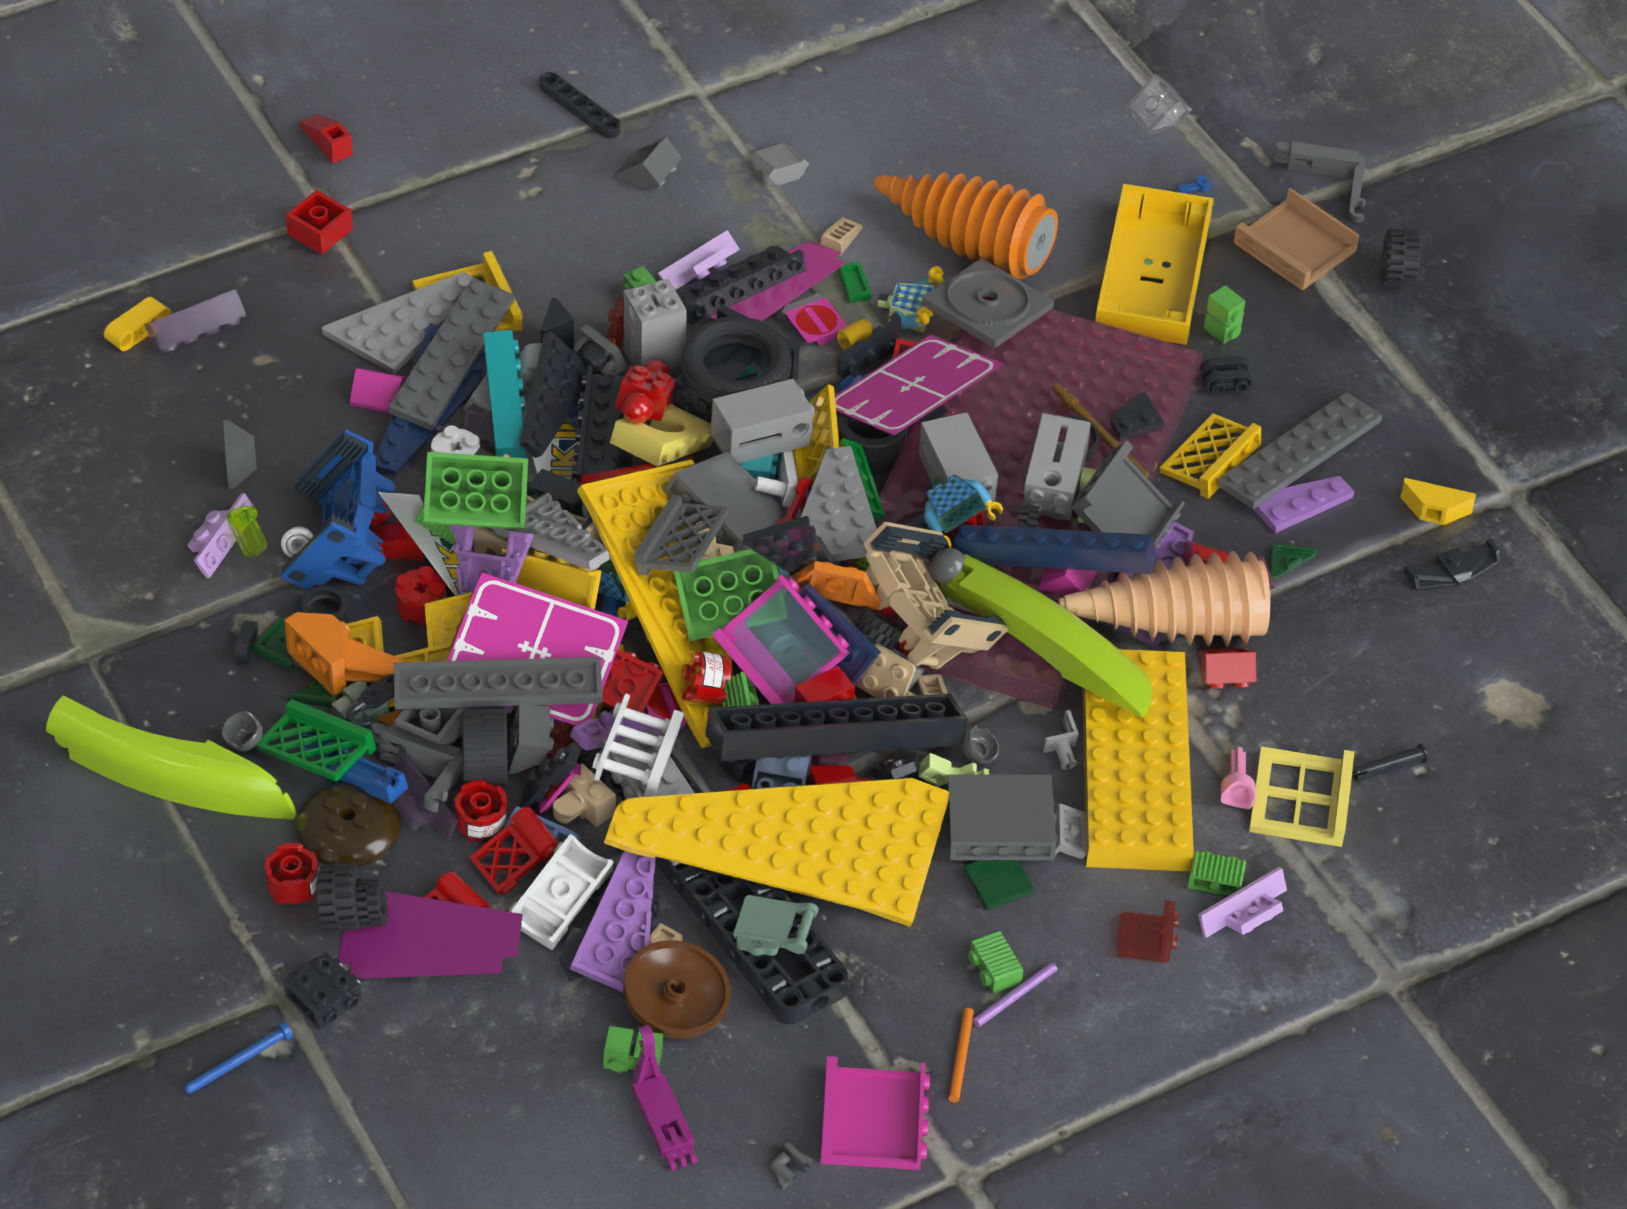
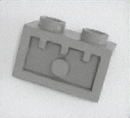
M1059 803L1054 808L1055 855L1060 851L1083 859L1087 855L1086 813Z

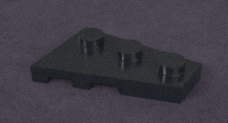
M896 312L889 317L891 321L885 326L881 327L878 325L872 330L873 334L867 340H859L838 356L837 374L842 379L857 373L869 365L875 364L887 356L893 355L896 339H900L901 317Z
M572 742L567 747L560 748L553 757L546 758L536 769L532 768L525 778L527 784L519 807L531 808L534 801L540 803L545 798L551 784L557 786L575 768L582 747Z

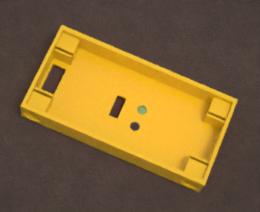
M1123 184L1096 312L1094 330L1187 345L1214 198ZM1143 276L1161 279L1163 284L1143 281L1140 278Z

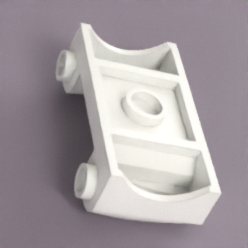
M570 834L564 842L559 843L554 851V856L521 899L513 903L508 912L523 914L521 931L553 950L567 932L568 925L596 889L599 890L612 873L614 862L594 854L584 847L575 836Z

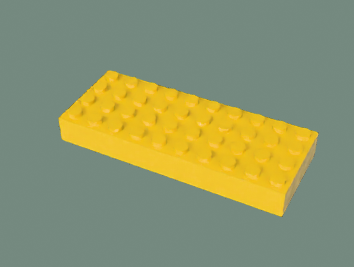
M1119 649L1149 677L1153 697L1149 710L1141 718L1082 687L1084 789L1087 828L1086 867L1190 872L1194 850L1185 652Z

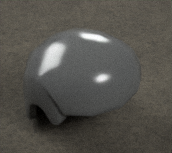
M945 548L938 551L931 559L929 566L931 576L939 585L941 583L947 585L950 580L961 572L965 556L954 548Z
M237 712L230 716L223 724L221 735L233 750L247 752L256 747L255 744L263 737V727L259 720L250 712Z
M975 725L965 735L962 749L965 757L970 762L986 765L992 763L997 758L999 744L996 737L989 732L987 727L978 728Z

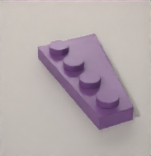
M1341 476L1285 487L1254 508V511L1274 533H1277L1353 498L1354 490Z
M614 710L609 713L604 711L599 714L597 719L591 718L573 727L570 736L586 751L601 748L602 740H608L616 718L612 717ZM623 718L621 723L623 726L641 732L652 729L656 735L661 733L659 729ZM617 735L614 742L618 743L628 738Z

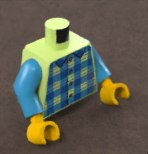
M939 266L931 268L928 273L929 276L924 277L918 282L897 284L893 295L880 293L877 306L890 309L889 317L896 312L901 317V328L903 330L912 329L924 333L926 324L930 321L929 317H932L933 313L922 305V298L934 290L933 283L936 285L942 284L944 272Z

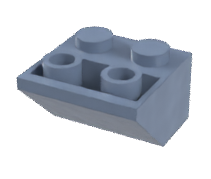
M812 755L808 757L787 756L782 759L772 757L756 760L752 789L806 786Z

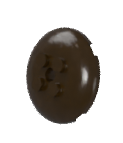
M341 782L318 790L306 800L298 813L296 832L299 843L303 845V848L311 853L313 851L316 858L322 860L324 865L356 863L358 867H363L382 859L385 856V852L392 845L395 846L401 832V817L394 802L390 804L368 794L351 783Z

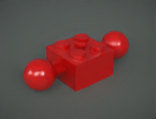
M651 360L644 366H630L621 382L615 408L622 410L625 419L634 424L644 423L649 418L661 422L670 407L677 379L671 378V371L668 365L660 360Z

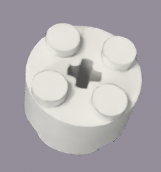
M456 426L446 427L444 431L435 436L431 443V452L474 455L480 448L478 436L467 430L458 429Z

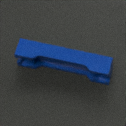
M330 740L325 745L335 744L336 742ZM348 749L342 750V754L351 753ZM339 751L326 753L324 758L338 756ZM321 755L313 756L314 761L321 760ZM362 757L339 779L342 782L351 783L368 794L390 804L408 789L403 772L392 767L384 768ZM341 763L329 765L326 768L335 771Z

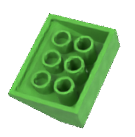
M427 452L423 523L525 530L528 459Z
M749 549L702 560L698 563L693 573L674 571L690 642L712 637L715 631L719 628L723 629L779 580L778 577L781 575L779 566ZM782 589L746 621V626L751 628L789 619L784 590Z

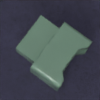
M357 681L344 688L343 697L332 703V712L339 718L347 721L346 713L348 708L357 701L362 691L368 688L367 682ZM385 702L374 709L362 710L355 715V719L360 722L370 720L372 723H379L378 717L389 713V703Z

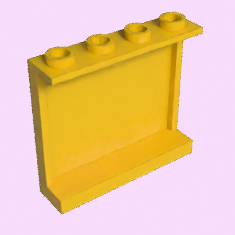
M502 548V552L507 554V548ZM534 550V552H527L515 583L595 609L602 571L597 569L588 570L558 557H549V554Z

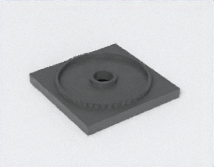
M981 258L922 298V305L995 349L1053 309L1054 300ZM983 297H991L995 300L987 301L984 300Z

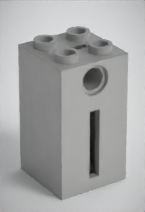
M669 279L624 290V352L632 366H644L651 360H660L668 365L671 374L682 371L681 353L686 342L687 310Z
M794 379L713 399L711 436L722 454L728 452L739 464L810 445V437L813 434L812 417L815 415L812 403L807 401L803 389L798 387Z
M968 413L921 422L919 458L934 489L939 484H945L948 478L955 475L961 480L969 479L980 482L992 497L990 500L995 502L998 473ZM954 479L951 480V481H952V482H951L952 484H954L955 482H957L956 479H955V480H954ZM948 491V492L945 493V494H946V495H951V494H953V493L950 492V491ZM984 504L983 511L988 510L987 506Z
M1042 414L1025 482L1023 502L1025 505L1040 506L1039 515L1053 517L1057 520L1071 521L1073 514L1071 505L1076 500L1088 451L1091 422ZM1061 427L1068 428L1065 443L1058 442Z

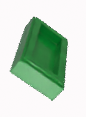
M860 262L844 264L837 269L849 303L871 300L872 293Z

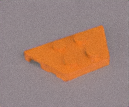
M814 561L791 576L800 587L797 589L798 593L809 583L825 599L865 608L868 607L874 610H879L881 599L866 572L854 567H842L833 565L830 562Z

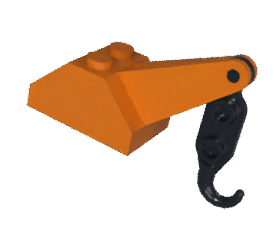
M296 612L285 619L288 653L318 680L331 695L335 696L342 693L343 689L347 687L348 681L376 682L362 691L360 697L348 708L346 713L348 722L364 728L371 725L372 722L370 720L365 722L357 721L355 715L362 710L377 708L395 697L394 663L409 661L349 639L350 630L345 622L339 621L333 614Z

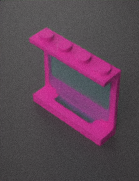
M782 574L774 585L723 629L719 628L712 634L771 704L793 703L796 685L831 670L850 654L846 649L849 646L848 642L840 633L837 636L833 634L830 630L833 626L824 615L819 617L813 609L816 605L807 595L802 597L797 592V589L800 587L791 576L786 579Z

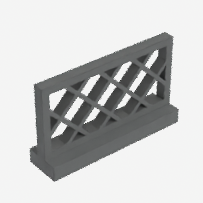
M671 495L634 554L639 575L648 576L652 569L693 573L729 514L728 507L682 503L681 496ZM686 512L695 513L693 515L685 517ZM711 515H718V516L713 517V518H711V519H707V517H709V516H711ZM699 520H702V521H703V522L698 523V524H696V525H693V526L691 525V523H694V522H696V521H699ZM683 526L687 527L686 529L676 532L678 528H681ZM709 528V531H706L701 534L697 533L701 530ZM691 534L694 536L684 541L681 539ZM677 541L676 544L666 547L667 544ZM697 543H700V546H697V547L692 548V549H689V548H688V547H690V546H692V545H695V544H697ZM682 549L685 551L675 556L672 555V553H675ZM664 556L668 557L665 560L658 561L659 558H662ZM685 559H691L689 563H680V561Z

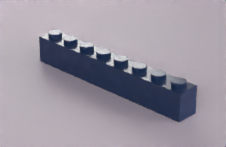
M960 524L954 540L955 548L963 555L967 554L987 565L1151 574L1157 556L1152 535Z

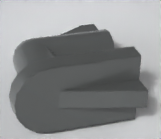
M784 1141L781 1144L786 1153L781 1152L770 1163V1168L777 1174L783 1190L797 1178L786 1166L791 1161V1158L806 1172L811 1169L810 1165L814 1162V1159L799 1152L788 1141Z

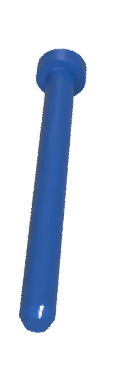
M281 1022L277 1025L278 1030L188 1082L184 1086L185 1092L192 1094L280 1040L288 1041L292 1039L293 1033L286 1022Z

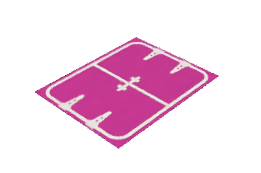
M929 335L835 395L836 411L895 435L1004 363Z
M482 572L447 661L600 657L603 690L628 621ZM598 703L544 706H550V717L577 726L593 717Z

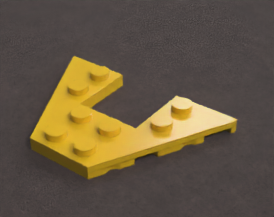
M473 592L426 603L428 648L396 655L395 657L409 662L447 661ZM378 616L346 624L350 630L349 639L384 652L382 625ZM395 697L387 701L389 707L395 706Z

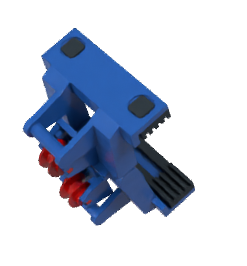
M345 429L295 482V494L299 492V496L302 494L304 498L308 496V500L313 499L314 503L318 500V505L323 506V519L320 530L297 554H294L282 566L280 578L308 591L314 585H325L332 577L346 580L356 585H362L366 582V577L377 566H381L385 562L383 540L368 528L381 526L385 520L389 519L391 515L390 509L378 492L392 493L395 490V485L391 480L376 472V456L373 455V442ZM348 478L350 479V486L345 482ZM349 563L363 565V567L358 570Z

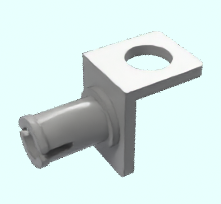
M1070 710L1065 711L1063 726L1066 733L1045 738L1042 747L1043 753L1056 751L1061 768L1067 770L1066 764H1068L1069 769L1077 765L1071 747L1076 745L1079 733Z

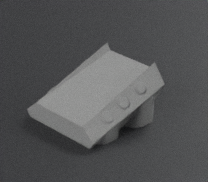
M785 143L755 151L749 157L753 168L757 171H762V181L764 184L779 186L800 179L805 174V170L809 165L803 157Z

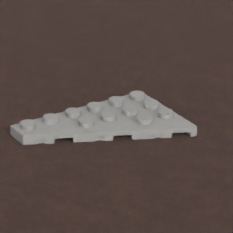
M465 272L459 273L322 327V335L389 373L396 374L419 351L429 324L432 323L438 326L443 324L474 277Z
M851 446L826 450L801 516H808L810 525L815 527L816 535L821 537L830 552V558L835 561L866 557L867 550L863 543L877 530Z

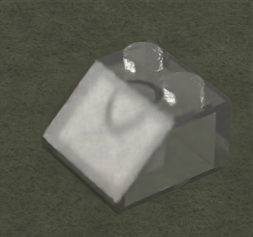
M1156 74L1125 106L1149 135L1178 126L1192 110L1174 87Z

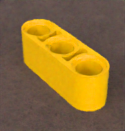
M148 297L112 321L104 331V338L120 350L127 351L163 326L169 320L171 311L155 298Z

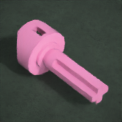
M1238 747L1237 750L1232 749L1230 752V775L1226 776L1221 782V802L1234 807L1250 809L1255 804L1256 785L1254 780L1246 775V752H1243L1242 747Z

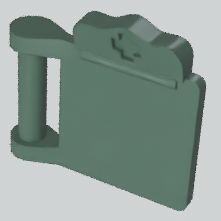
M747 895L734 930L737 948L748 951L753 955L766 954L773 956L777 954L779 947L796 954H804L808 945L806 938L812 919L817 916L818 906L813 903H792ZM798 913L802 915L796 938L788 939L795 914Z

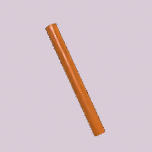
M971 1008L963 1009L948 1098L951 1102H958L960 1099L974 1010Z

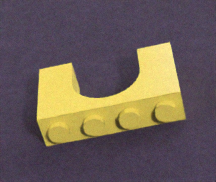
M670 404L662 421L652 419L650 426L644 423L634 424L625 418L617 420L610 443L655 466H660L708 448L713 442V438L711 436L710 423Z

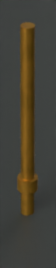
M1058 383L1052 387V391L1062 400V404L1069 411L1072 410L1076 415L1088 419L1096 426L1099 438L1110 449L1119 445L1079 404V400L1072 393L1069 394ZM1128 454L1127 457L1148 479L1150 474Z

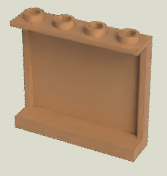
M1291 188L1288 189L1287 199L1252 225L1247 226L1243 222L1237 225L1234 237L1236 245L1302 291L1355 253L1359 240V234Z

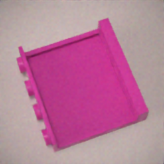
M827 1056L820 1164L920 1170L921 1159H926L927 1143H922V1136H927L928 1120L923 1119V1113H928L929 1097L924 1096V1090H929L930 1074H925V1063H921L920 1072L837 1067L838 1057Z

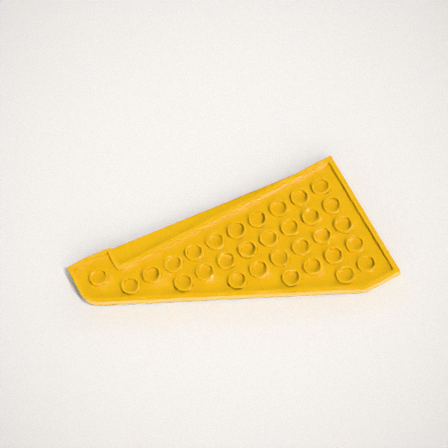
M688 460L583 484L577 489V492L589 511L605 548L608 550L611 561L677 702L684 713V718L700 747L712 746L705 735L708 709L720 706L683 700L682 690L685 686V679L681 678V671L684 664H689L692 651L718 654L725 656L726 659H730L732 677L731 656L714 636L690 642L674 571L652 569L648 576L639 575L634 556L670 499V496L664 491L675 472L695 464L693 460ZM683 526L681 528H678L676 532L686 529L687 527ZM689 535V536H686V537L681 538V539L684 541V540L689 539V538H691V537H690V535ZM677 541L667 544L666 547L676 544ZM664 556L662 558H659L658 561L665 560L668 557Z
M913 778L629 798L616 807L604 843L634 854L654 859L656 856L858 908L911 927L947 808L950 791Z

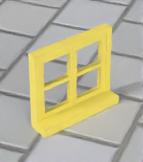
M1261 747L1256 778V799L1252 808L1249 832L1342 847L1346 829L1354 751L1344 750L1343 758L1336 759ZM1272 763L1300 767L1298 790L1269 786ZM1305 768L1334 773L1331 796L1303 791ZM1267 796L1296 801L1293 824L1265 819ZM1301 802L1330 806L1327 829L1298 825Z

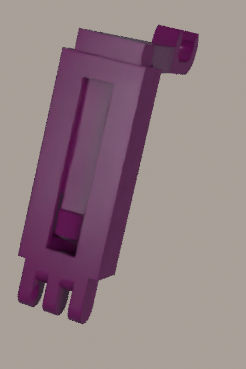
M650 1025L639 1027L642 1040L638 1041L641 1050L633 1075L632 1095L661 1159L665 1158L670 1171L677 1169L676 1159L681 1168L686 1167V1156H688L691 1164H695L698 1161L693 1150L694 1138L665 1074L661 1075L655 1056L653 1031Z

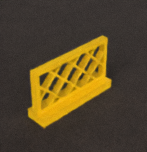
M829 384L809 401V403H812L815 415L812 417L813 434L810 437V445L792 450L797 481L799 478L809 477L814 483L826 450L839 447L834 387Z
M1213 413L1160 467V473L1200 489V496L1209 499L1220 488L1217 486L1218 478L1248 459L1261 445V426L1252 423L1249 427H1246ZM1214 423L1223 426V428L1210 429ZM1238 432L1242 434L1238 437H1230L1231 433ZM1225 434L1227 437L1226 439L1214 440L1213 436ZM1209 437L1210 439L1208 442L1197 443V440L1200 438ZM1229 445L1227 450L1217 451L1216 447ZM1213 448V452L1200 453L1202 449ZM1196 451L1197 455L1186 457L1183 455L1185 452ZM1216 459L1213 464L1204 465L1203 463L1205 460ZM1187 463H1200V466L1187 468ZM1175 465H1183V469L1174 470L1171 468ZM1203 473L1199 480L1191 477L1190 474Z

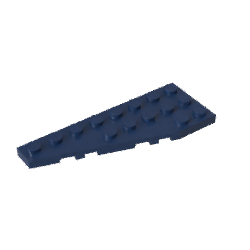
M429 324L410 373L441 326ZM485 348L432 431L392 415L376 455L377 472L396 477L412 460L413 455L427 444L431 436H435L456 414L457 409L470 399L487 374Z

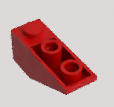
M320 114L298 122V125L332 163L352 156L351 134L340 122Z

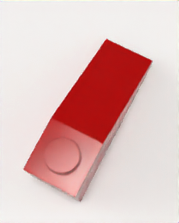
M400 522L369 529L383 540L382 545L385 549V558L424 562V553Z

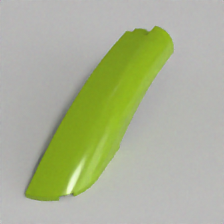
M967 554L964 555L965 559L961 572L950 580L947 585L941 583V592L944 597H949L952 601L984 618L986 616L1002 618L1009 628L1008 633L1044 658L1061 672L1063 678L1141 718L1149 710L1153 694L1152 685L1146 673L1101 634L1050 598Z
M64 695L51 710L46 732L55 736V741L61 747L68 748L69 758L122 785L175 803L216 812L293 820L297 816L287 792L282 794V790L276 785L277 781L269 773L249 760L210 740H207L206 743L180 740L129 727L104 717Z

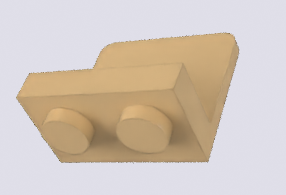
M875 644L874 646L881 651V654L858 682L857 687L876 698L914 696L913 693L908 691V688L916 670L915 665L884 646Z

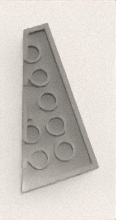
M549 493L526 505L525 530L493 528L494 533L505 538H509V531L533 534L530 547L588 570L597 569L602 563L610 559L608 550L597 539H592L590 532L583 530L581 524L567 510H562L560 503L553 501Z

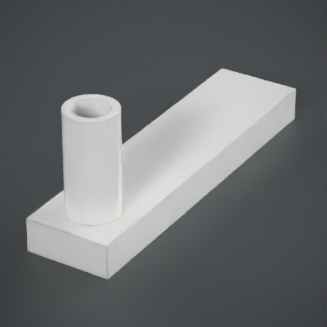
M792 450L782 452L779 455L778 464L776 465L778 481L758 476L754 487L755 491L781 496L782 506L786 507L791 506L796 494L794 490L798 483Z

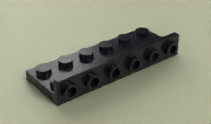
M777 245L770 246L756 255H751L737 264H731L728 268L718 273H712L709 277L693 282L688 287L676 291L687 310L686 322L692 325L717 313V309L722 304L730 307L806 271L804 254L801 250L790 254Z
M588 365L587 374L582 375V388H585V392L580 393V406H583V410L578 411V424H581V428L576 429V442H579V446L574 447V460L577 461V464L572 465V479H576V482L581 481L582 475L633 466L634 455L610 443L615 422L625 418L622 410L615 408L620 385L625 376L593 374V365Z

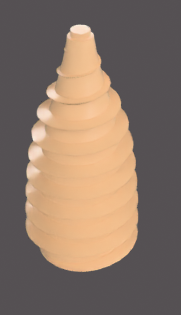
M1231 551L1227 555L1225 563H1222L1219 555L1213 552L1205 565L1201 557L1194 554L1187 567L1184 565L1183 560L1177 556L1174 558L1170 569H1166L1164 563L1161 560H1157L1151 574L1135 573L1134 577L1129 578L1125 572H1120L1116 582L1109 584L1106 580H1103L1099 587L1086 588L1081 592L1064 595L1058 601L1060 606L1077 617L1096 620L1097 623L1102 621L1113 624L1115 631L1119 625L1128 627L1133 638L1138 629L1148 631L1152 642L1158 632L1166 633L1171 645L1176 634L1185 635L1189 646H1191L1194 636L1200 635L1203 636L1207 647L1210 646L1213 636H1221L1226 647H1228L1232 636H1239L1243 646L1246 647L1250 636H1262L1267 633L1270 619V589L1267 570L1264 562L1258 561L1253 552H1248L1241 562L1238 554L1235 551Z

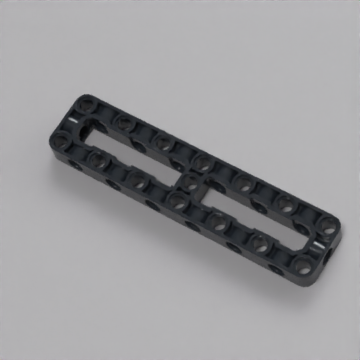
M671 753L670 757L694 793H704ZM609 774L606 778V786L616 794L617 807L626 798L620 783L616 784L612 774ZM655 858V864L779 1021L791 1025L798 1023L842 1000L846 996L848 971L812 926H810L806 938L808 945L804 954H796L787 950L802 970L805 969L809 974L795 983L773 956L766 954L753 955L748 951L737 948L734 930L740 914L730 902L747 895L792 902L782 889L714 871L706 873L703 868L683 863L673 866L668 859ZM798 913L795 914L788 939L796 938L802 915Z

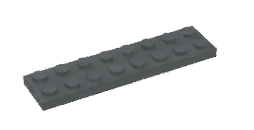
M472 278L389 405L388 413L432 431L484 350L483 333L496 331L514 303L515 295Z
M1346 392L1218 478L1217 486L1251 509H1254L1382 421V414Z
M600 657L398 662L394 663L395 709L602 703Z

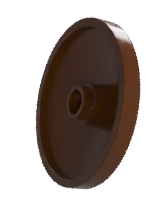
M666 940L644 947L630 961L623 980L624 998L633 1016L643 1026L650 1025L654 1033H661L668 1038L690 1039L710 1032L723 1019L730 1003V982L722 965L703 948L684 941Z

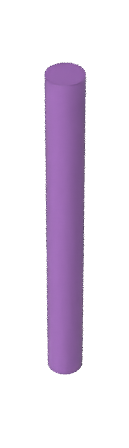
M1053 962L1047 964L974 1017L972 1020L974 1025L979 1028L1055 973L1057 966Z

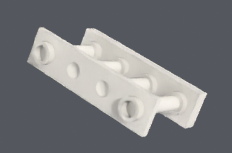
M625 693L622 703H616L612 715L616 719L602 754H596L592 768L597 769L594 780L599 781L603 769L642 781V784L647 786L644 796L652 797L657 792L684 713L674 710L671 720L667 718L662 720L629 709L627 705L630 695ZM626 718L662 730L661 733L665 734V737L661 735L656 737L621 725L622 720ZM620 735L656 747L655 750L659 751V753L653 752V754L614 741L616 736ZM611 751L647 763L653 769L652 771L648 769L643 771L610 760L608 756Z

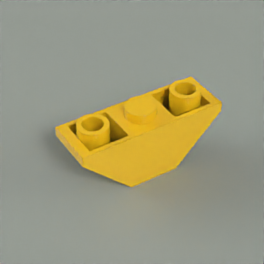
M1408 478L1404 479L1401 499L1420 520L1440 525H1446L1472 514L1476 497L1475 493Z

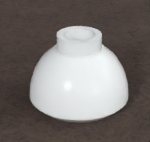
M298 526L289 529L281 540L283 552L291 558L314 535L304 527Z

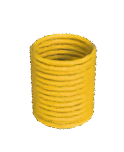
M862 318L839 330L837 333L838 342L841 348L846 351L859 340H867L873 334L872 330L874 328L868 320Z

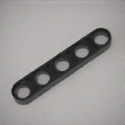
M545 72L540 75L539 87L542 92L603 137L611 139L619 136L620 121L556 73ZM546 81H553V82H555V83H554V84H545L544 82H546ZM561 92H568V93H570V94H569V95H566V96H563V95H560L559 93H561ZM583 103L585 106L577 107L575 104ZM596 114V115H599L600 117H599V118H591L590 115ZM606 126H614V127H616V128L609 130V129H606L605 127H606Z

